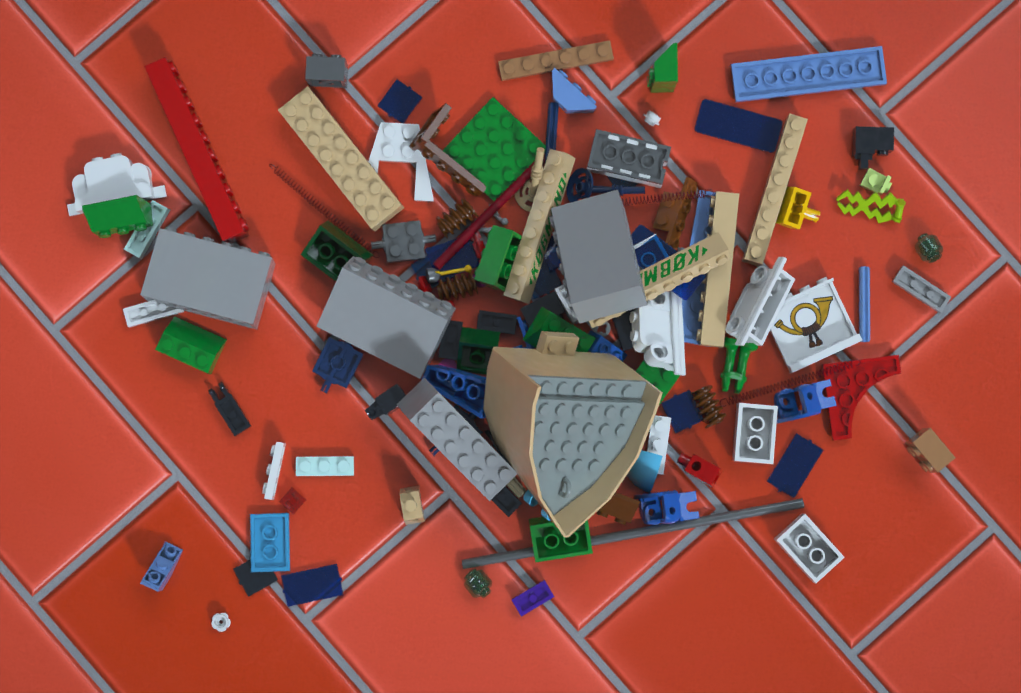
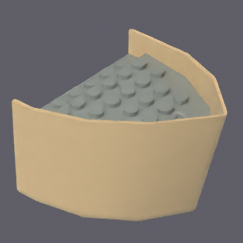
M541 331L536 349L493 347L487 366L483 410L495 446L516 471L519 478L560 533L567 538L612 498L639 458L663 392L612 354L576 352L579 337L574 333Z

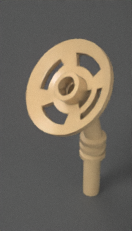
M538 147L536 151L535 164L531 170L530 179H532V182L530 183L528 180L524 184L523 197H520V189L515 193L518 205L530 212L531 206L525 203L527 200L530 202L534 201L539 181L543 174L542 163L545 149L542 147ZM526 188H529L528 195H525Z

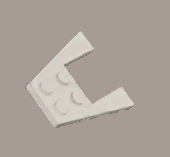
M381 122L368 162L377 173L379 171V161L417 163L414 200L434 202L426 158L422 156L418 149L413 151L408 147L420 131L419 124Z

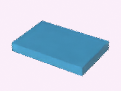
M289 513L250 514L251 572L290 571Z

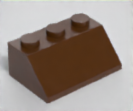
M615 492L612 498L596 514L606 518L608 515L616 517L614 521L625 525L626 521L631 523L640 501Z

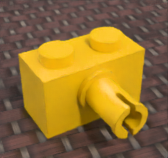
M787 187L776 224L790 229H800L803 218L816 223L819 220V217H816V215L820 216V211L807 207L811 192L797 187Z

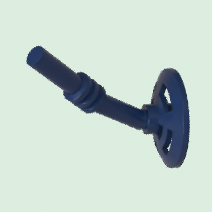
M579 168L569 178L567 198L571 203L579 199L589 198L591 193L604 194L614 190H618L621 196L623 194H645V186H593L591 172L586 168ZM574 184H576V186H575V190H576V193H577L576 195H574V193H573Z

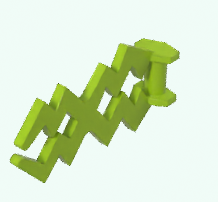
M847 189L836 198L839 201L847 196L850 200L846 207L841 202L837 203L844 215L850 211L853 217L858 212L864 211L869 219L876 216L878 223L889 220L900 223L903 209L906 205L904 199H897L891 192L883 199L880 198L877 192H874L867 199H863L859 191L852 195ZM857 201L859 205L853 208L851 204ZM876 202L881 209L888 203L890 208L895 204L896 209L894 214H891L890 210H888L882 216L877 207L870 211L868 206Z

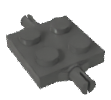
M420 220L382 225V241L371 242V249L383 248L387 263L425 259V243L436 242V235L424 236Z

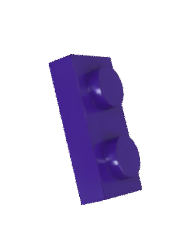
M543 580L511 600L522 617L552 599L554 595L546 581Z

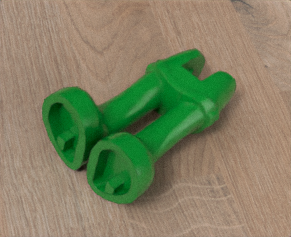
M725 337L726 359L723 373L720 376L722 379L721 388L722 391L727 392L730 379H736L734 393L740 394L747 379L745 375L749 355L751 352L756 351L758 346L754 343H745L744 346H740L737 370L734 372V360L738 348L735 345L737 339Z

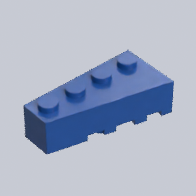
M443 365L427 366L422 379L425 378L442 396L477 417L486 418L483 410L486 377Z

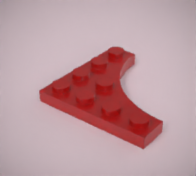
M899 355L852 361L853 368L849 364L848 369L845 364L846 370L842 366V371L839 366L841 363L844 366V362L822 364V372L823 368L826 372L828 371V376L824 371L825 376L823 380L830 379L832 385L825 388L826 397L834 396L837 405L827 408L832 441L852 438V421L858 402L868 389L877 382L887 377L901 374ZM834 365L836 366V368H835V374H834V372H833V370H832V368H833Z

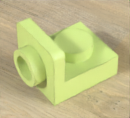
M869 168L859 186L873 193L877 192L881 196L884 192L887 193L892 185L889 182L891 176H884Z

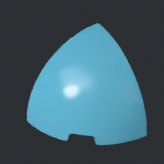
M641 450L639 458L628 472L627 477L636 487L650 493L663 456Z

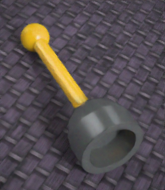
M466 265L464 268L442 272L436 268H426L428 284L435 283L442 275L464 271L468 273L472 271V267Z

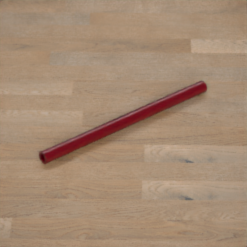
M535 161L434 261L433 265L438 270L531 178V170Z

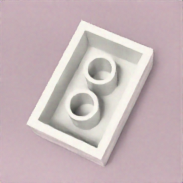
M737 403L732 461L773 464L778 406Z
M804 513L800 514L774 538L778 545L813 583H817L845 558Z

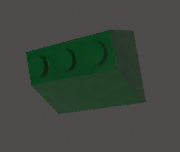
M329 220L319 226L301 253L305 259L334 281H337L342 267L353 256L364 259L366 263L373 256L372 253Z

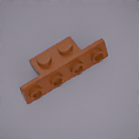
M689 177L685 179L680 200L677 198L675 201L673 198L671 201L669 192L664 191L662 202H660L653 224L654 229L668 232L664 249L670 254H675L679 247V239L685 228L687 214L691 209L692 195H694V190L695 192L697 190V182Z

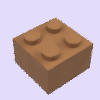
M922 428L905 442L908 446L906 448L913 457L916 456L920 460L919 465L925 472L938 473L956 458L931 428Z

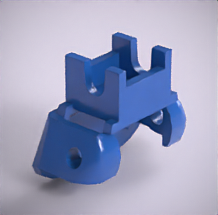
M831 380L802 384L793 389L778 391L774 396V404L778 406L777 424L821 413V409L837 406L834 396L824 397L822 394L824 388L832 386ZM796 391L799 393L803 410L798 411L794 395ZM783 399L787 400V405L783 403Z
M677 490L634 495V499L640 501V515L644 524H673L677 521L699 518V511L689 512L686 508L689 502L697 501L696 491L678 493ZM660 500H662L663 518H662V511H661V503H660ZM650 509L653 510V515H652V516L649 515V510H650Z

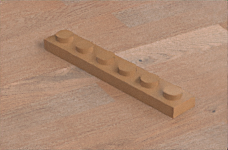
M609 40L498 61L501 79L506 81L552 72L554 68L559 71L560 69L564 70L613 61L614 57Z

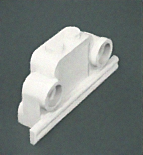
M122 153L110 155L111 158L103 159V157L92 158V161L88 162L84 167L85 175H77L72 181L75 203L67 205L69 216L83 214V205L138 195L145 201L167 197L165 185L153 187L150 168L142 163L133 164L126 156H122Z
M778 257L772 269L759 266L752 273L751 282L744 287L725 329L729 335L737 339L735 345L744 346L745 343H754L757 346L763 345L795 281V278L783 270L787 258Z
M680 284L670 292L666 291L655 299L648 300V305L636 308L631 312L629 318L630 323H632L630 339L634 350L644 353V360L649 366L664 368L668 371H674L675 375L685 376L682 289Z

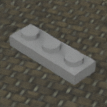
M904 265L892 280L894 284L938 313L943 311L951 299V296Z

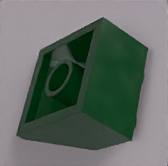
M462 327L457 369L487 375V366L493 347H498L500 332Z

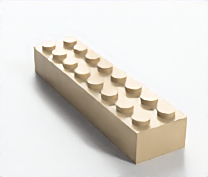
M308 86L278 109L372 230H378L405 208Z

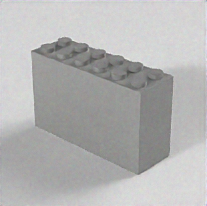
M614 190L551 208L552 216L549 218L552 228L554 227V241L558 246L556 252L561 260L559 266L562 275H564L563 285L568 294L566 300L571 308L573 317H577L579 324L648 305L626 211L619 191Z
M170 227L160 228L140 295L146 301L155 300L158 302L156 304L162 303L168 307L257 330L276 265L270 254L259 251L258 254L253 253L250 248L240 246V249L234 248L233 244L227 242L218 244L214 242V239L208 237L199 239L195 237V234L189 232L180 234L177 233L176 229Z
M353 256L342 267L316 327L420 379L427 366L430 365L456 308L450 302L441 301L435 298L432 293L423 292L416 285L405 283L398 276L389 275L382 268L372 266L366 263L364 259Z
M425 378L396 404L406 417L489 501L517 475L516 471Z

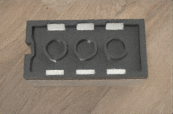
M596 129L587 169L593 173L661 188L666 172L663 166H666L671 147Z

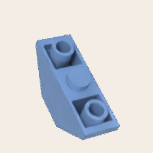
M554 68L552 70L553 101L558 103L559 107L567 114L594 113L597 108L595 105L596 101L589 95L585 96L578 84L575 82L572 84L567 79L568 76L565 72Z
M165 542L140 584L157 592L162 591L172 576L183 549Z

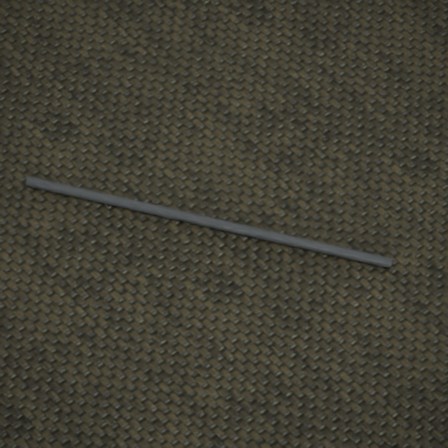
M801 498L701 516L697 519L677 521L673 524L662 523L590 536L591 544L595 546L804 508V502ZM533 547L463 559L462 566L463 569L534 557Z

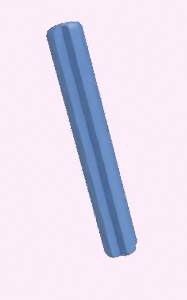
M867 266L859 268V334L862 338L860 342L870 341V268Z

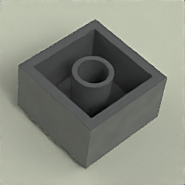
M322 54L307 56L305 79L308 85L312 87L347 88L348 64L346 59L342 58V55L333 54L331 57H323Z

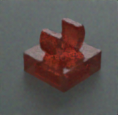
M291 487L279 502L292 514H295L306 499Z

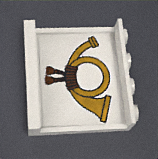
M827 277L816 281L817 285L812 288L807 285L799 289V294L794 296L792 293L788 294L770 329L790 373L862 341L860 334L856 333L832 282L834 281L833 278L828 280Z

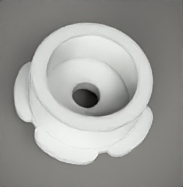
M651 110L646 114L644 113L646 117L645 122L653 127L655 124L659 125L661 117Z
M216 613L212 617V627L219 632L225 631L231 624L226 613Z

